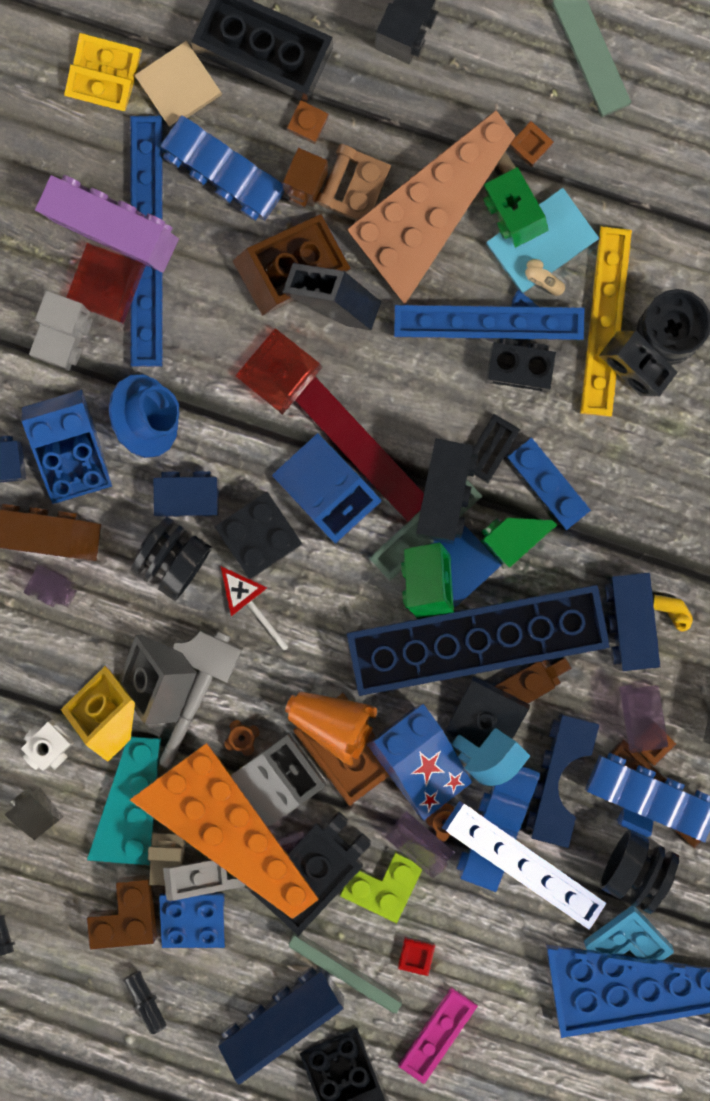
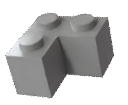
M45 291L35 319L40 326L29 355L34 359L67 371L70 370L71 365L76 366L82 348L78 347L82 335H88L93 319L89 317L90 311L82 303Z

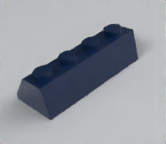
M313 967L308 968L298 976L300 982L291 988L287 985L273 994L272 998L274 1000L265 1007L259 1004L247 1013L248 1019L239 1026L235 1022L221 1033L223 1038L220 1039L218 1047L238 1085L344 1009V995L326 970L321 967L316 970Z

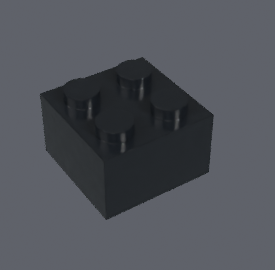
M265 492L214 526L250 580L303 546V543L268 492Z

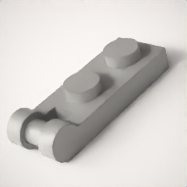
M211 859L163 868L166 900L170 901L246 886L231 874L227 878V871Z

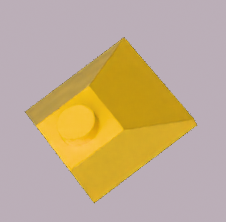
M104 666L60 710L85 745L107 762L131 740L135 702L110 669Z

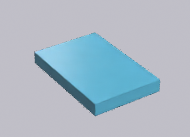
M564 188L539 204L546 216L549 231L516 248L510 238L504 240L501 233H498L486 242L490 251L523 294L536 285L528 280L525 275L528 261L539 259L544 264L543 269L553 273L599 240L595 231Z

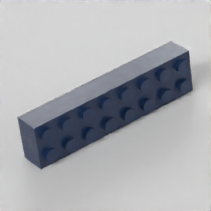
M598 585L347 632L359 696L610 648Z

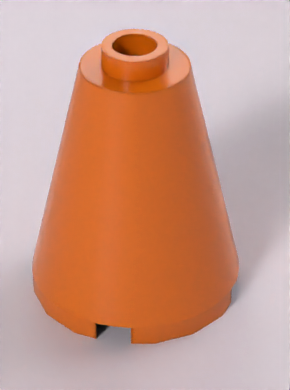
M300 691L297 696L292 695L285 708V712L289 713L288 720L343 763L350 766L353 765L352 757L358 759L373 729L368 725L370 717L376 719L377 708L369 704Z

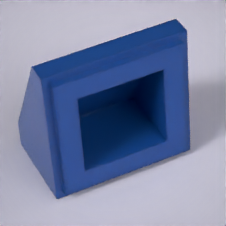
M622 807L617 819L618 823L622 827L647 838L648 836L650 837L654 821Z

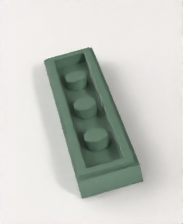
M553 0L554 10L601 118L630 106L631 100L587 0Z
M466 480V485L472 486L467 508L461 507L459 517L483 497L468 480ZM420 512L369 557L389 581L401 572V563L405 561L404 549L429 545L433 542L432 540L416 537Z
M294 932L289 940V947L393 1014L398 1012L402 1005L400 996L304 935L300 934L298 936Z

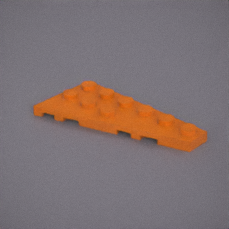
M208 743L130 799L135 805L290 918L294 919L319 900Z

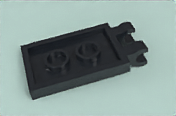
M340 811L333 816L324 828L316 822L287 853L319 898L317 902L292 919L255 891H252L256 898L298 936L363 868V864L358 858L371 845V840L364 833H361L351 845L347 844L338 835L348 823V819Z

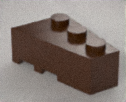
M1 504L0 548L97 561L102 524L76 520V513L58 511L57 517L48 516L49 510L30 507L29 513L20 512L21 506Z

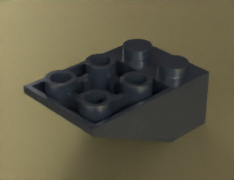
M358 1028L299 1053L317 1101H389Z

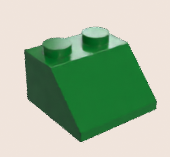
M496 518L481 531L484 537L480 542L502 564L501 566L504 569H508L554 529L557 524L553 520L506 518L500 522Z

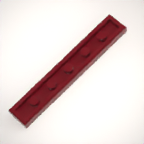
M304 363L280 383L282 388L407 522L421 510L424 493Z

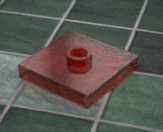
M87 243L66 298L82 303L90 312L124 324L146 265Z
M275 328L235 376L283 415L323 366Z

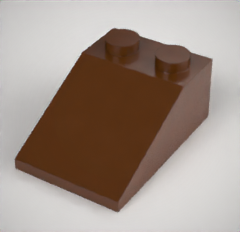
M322 214L246 248L233 260L262 316L295 300L283 293L293 263L345 272L351 269Z

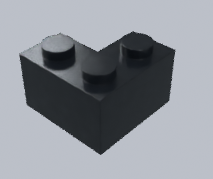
M394 0L393 4L389 3L376 31L375 49L407 64H410L413 56L419 57L426 42L425 36L427 31L425 29L426 27L432 29L439 11L434 10L436 0Z

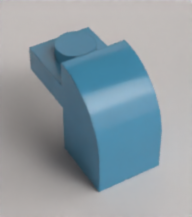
M496 728L480 748L461 735H458L451 744L460 752L457 758L466 765L464 769L479 783L487 786L500 785L512 779L530 757L515 740Z

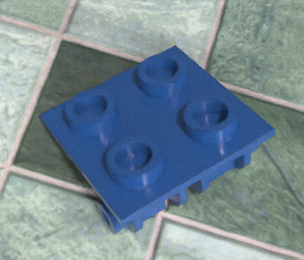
M214 892L175 901L166 900V893L159 894L162 948H225L224 893Z

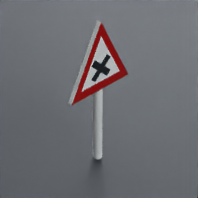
M220 566L231 617L248 605L280 647L286 650L288 645L253 603V600L268 588Z

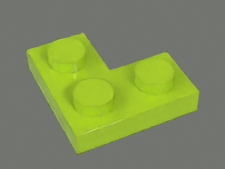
M395 851L382 880L360 870L342 889L340 897L397 924L424 865Z

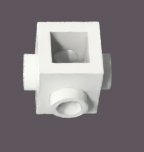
M50 720L42 728L36 725L23 738L27 743L21 749L25 753L23 758L35 770L40 768L44 771L50 766L55 770L68 757L64 752L74 741L54 720ZM43 743L47 744L48 752L43 749Z

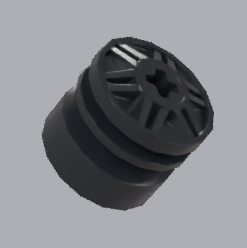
M682 289L668 290L655 297L639 318L636 331L671 366L678 365L691 358L709 337L710 310L703 299L691 291ZM667 327L669 330L674 329L676 333L674 335L671 333L666 334L664 330Z
M166 517L146 536L137 550L135 561L130 571L135 575H139L148 565L149 569L143 580L150 582L158 573L161 574L163 577L158 590L172 600L177 601L200 570L211 552L212 546L196 535L191 537L185 545L182 544L180 540L185 528L180 525L172 535H169L175 521Z
M628 830L617 843L607 862L600 881V889L621 899L631 888L630 904L637 907L641 903V910L651 914L661 904L674 882L679 864V855L672 851H668L665 854V848L661 845H657L647 855L650 840Z

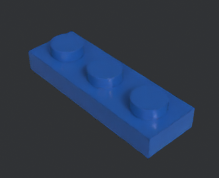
M532 437L507 457L508 461L565 531L591 511Z

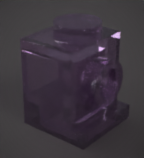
M38 565L23 593L28 596H34L35 593H38L37 599L51 607H54L56 603L69 607L77 593L73 589L76 582L44 565Z

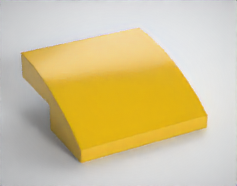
M79 33L74 62L70 64L64 96L125 112L134 85L135 75L137 74L142 48Z

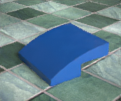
M465 525L461 539L455 538L453 545L440 542L451 557L453 605L455 608L502 565Z

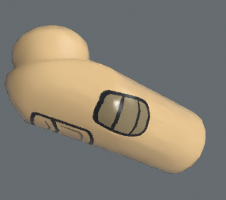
M532 259L527 262L525 275L528 280L546 289L554 296L563 294L565 284L551 272L543 269L544 264L541 260Z

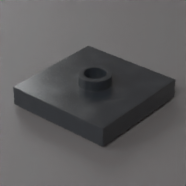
M473 676L445 731L456 737L461 735L479 748L495 728L513 739L529 711L530 704Z

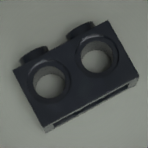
M636 330L617 331L599 355L640 396L660 397L678 373Z
M501 338L499 343L493 342L491 346L486 383L548 392L551 389L556 352L549 351L548 345L531 343L530 348L518 346V341ZM502 354L510 355L514 361L513 368L510 370L501 369L497 363L498 356ZM532 359L541 360L545 366L544 373L540 375L533 374L528 367L529 361Z

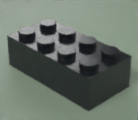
M210 0L191 44L196 54L308 103L333 49V37L252 0Z

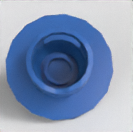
M144 374L130 375L118 382L111 393L109 403L111 427L119 442L131 453L143 458L158 457L171 448L177 437L179 403L174 394L163 387L157 380Z

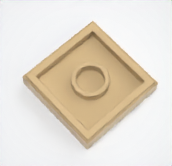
M187 41L135 75V78L170 129L173 128L181 115L188 118L222 95L220 89Z

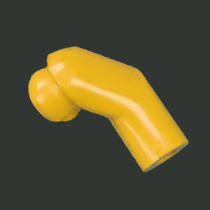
M654 594V610L667 612L678 631L685 632L691 628L693 617L683 600Z

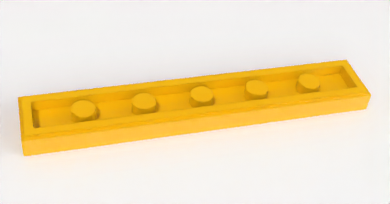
M602 226L599 228L580 414L612 417L617 373L599 355L615 333L621 331L632 234L630 229Z

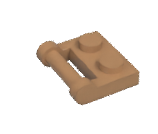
M339 144L336 151L338 157L323 193L318 194L316 203L357 221L375 207L390 172L391 165L358 152L347 145ZM351 161L358 165L344 199L340 202L334 199L347 165Z

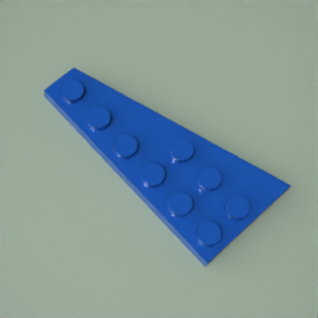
M546 944L561 1038L710 1013V968Z

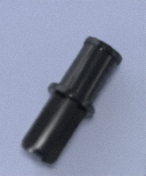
M139 970L125 977L123 982L126 984L135 1003L133 1008L134 1010L138 1009L149 1033L156 1034L165 1029L167 1024L155 1002L157 996L151 994L142 976V972Z

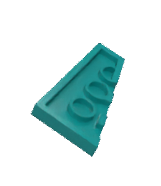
M131 736V740L125 745L87 861L139 865L151 864V860H148V850L152 846L154 818L131 802L130 799L157 780L161 738Z

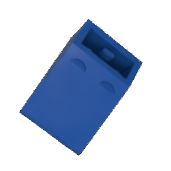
M82 389L22 407L21 422L52 504L112 487L95 425Z
M318 433L272 474L274 479L335 545L382 502L365 481Z

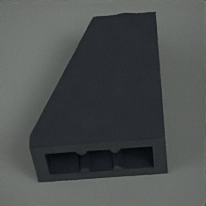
M293 263L283 290L285 295L345 326L372 330L381 305V301L345 271Z

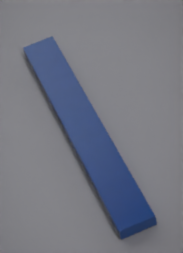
M130 116L131 206L145 215L144 218L149 213L163 220V151L160 147L163 142L162 116ZM131 258V367H163V273Z

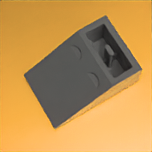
M289 732L231 774L267 827L300 806L326 786L325 780Z

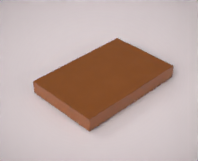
M344 692L336 697L339 699L349 700L347 696L344 694ZM298 727L293 729L294 733L349 806L389 777V774L367 746V743L376 737L373 731H371L369 739L358 759L352 757L353 765L350 766L343 763Z

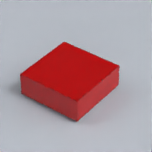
M404 936L397 968L429 976L436 946L435 943Z

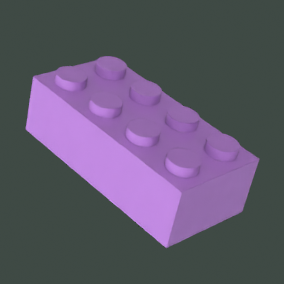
M63 175L62 179L50 176L35 208V211L52 222L164 273L179 241V238L171 233L173 228L165 224V221L149 213L144 218L145 215L137 211V208L120 200L116 202L109 198L107 194L91 187V189L82 186L79 181Z

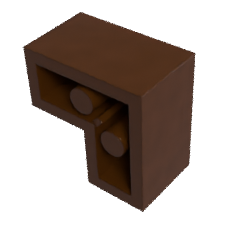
M150 875L120 877L116 882L118 909L93 911L87 917L90 950L154 944L157 939L153 885H149Z

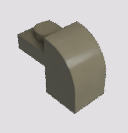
M152 833V846L148 850V860H151L149 885L165 886L163 868L185 864V840L178 835Z

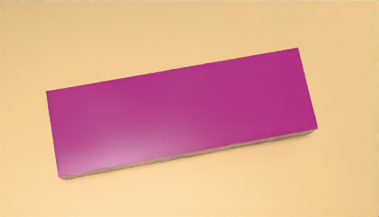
M451 986L398 1063V1067L422 1084H425L478 1005Z

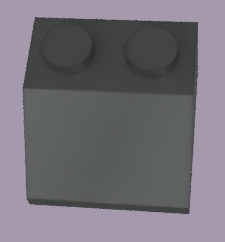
M136 635L118 681L135 702L134 710L144 725L177 722L197 672L183 653L143 635Z

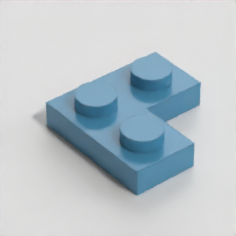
M633 905L584 940L585 948L589 951L623 955L630 950L638 958L663 961L674 953L673 945Z

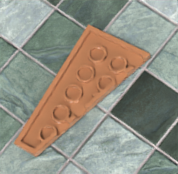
M497 110L493 111L346 229L403 304H406L515 137V134Z

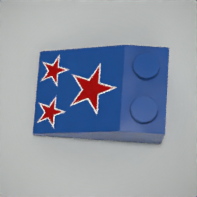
M424 704L414 707L367 743L369 749L422 820H425L472 783L444 731Z

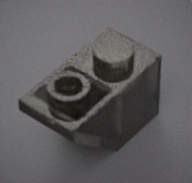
M29 788L8 803L12 809L5 814L11 822L33 840H36L64 817L41 788L34 792Z

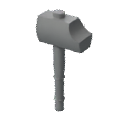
M201 630L196 637L190 640H178L174 644L173 649L183 653L191 666L198 669V673L190 688L185 705L182 708L167 745L164 746L165 750L159 765L165 768L171 767L212 678H218L226 683L229 681L243 651L242 647L229 642L231 636L217 630L215 635Z

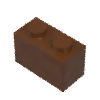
M298 147L283 181L285 196L289 197L288 202L300 208H305L306 205L314 208L318 194L328 175V160Z

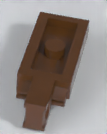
M564 657L552 664L548 660L539 661L494 685V687L526 703H530L555 689V686L561 684L558 676L572 668Z

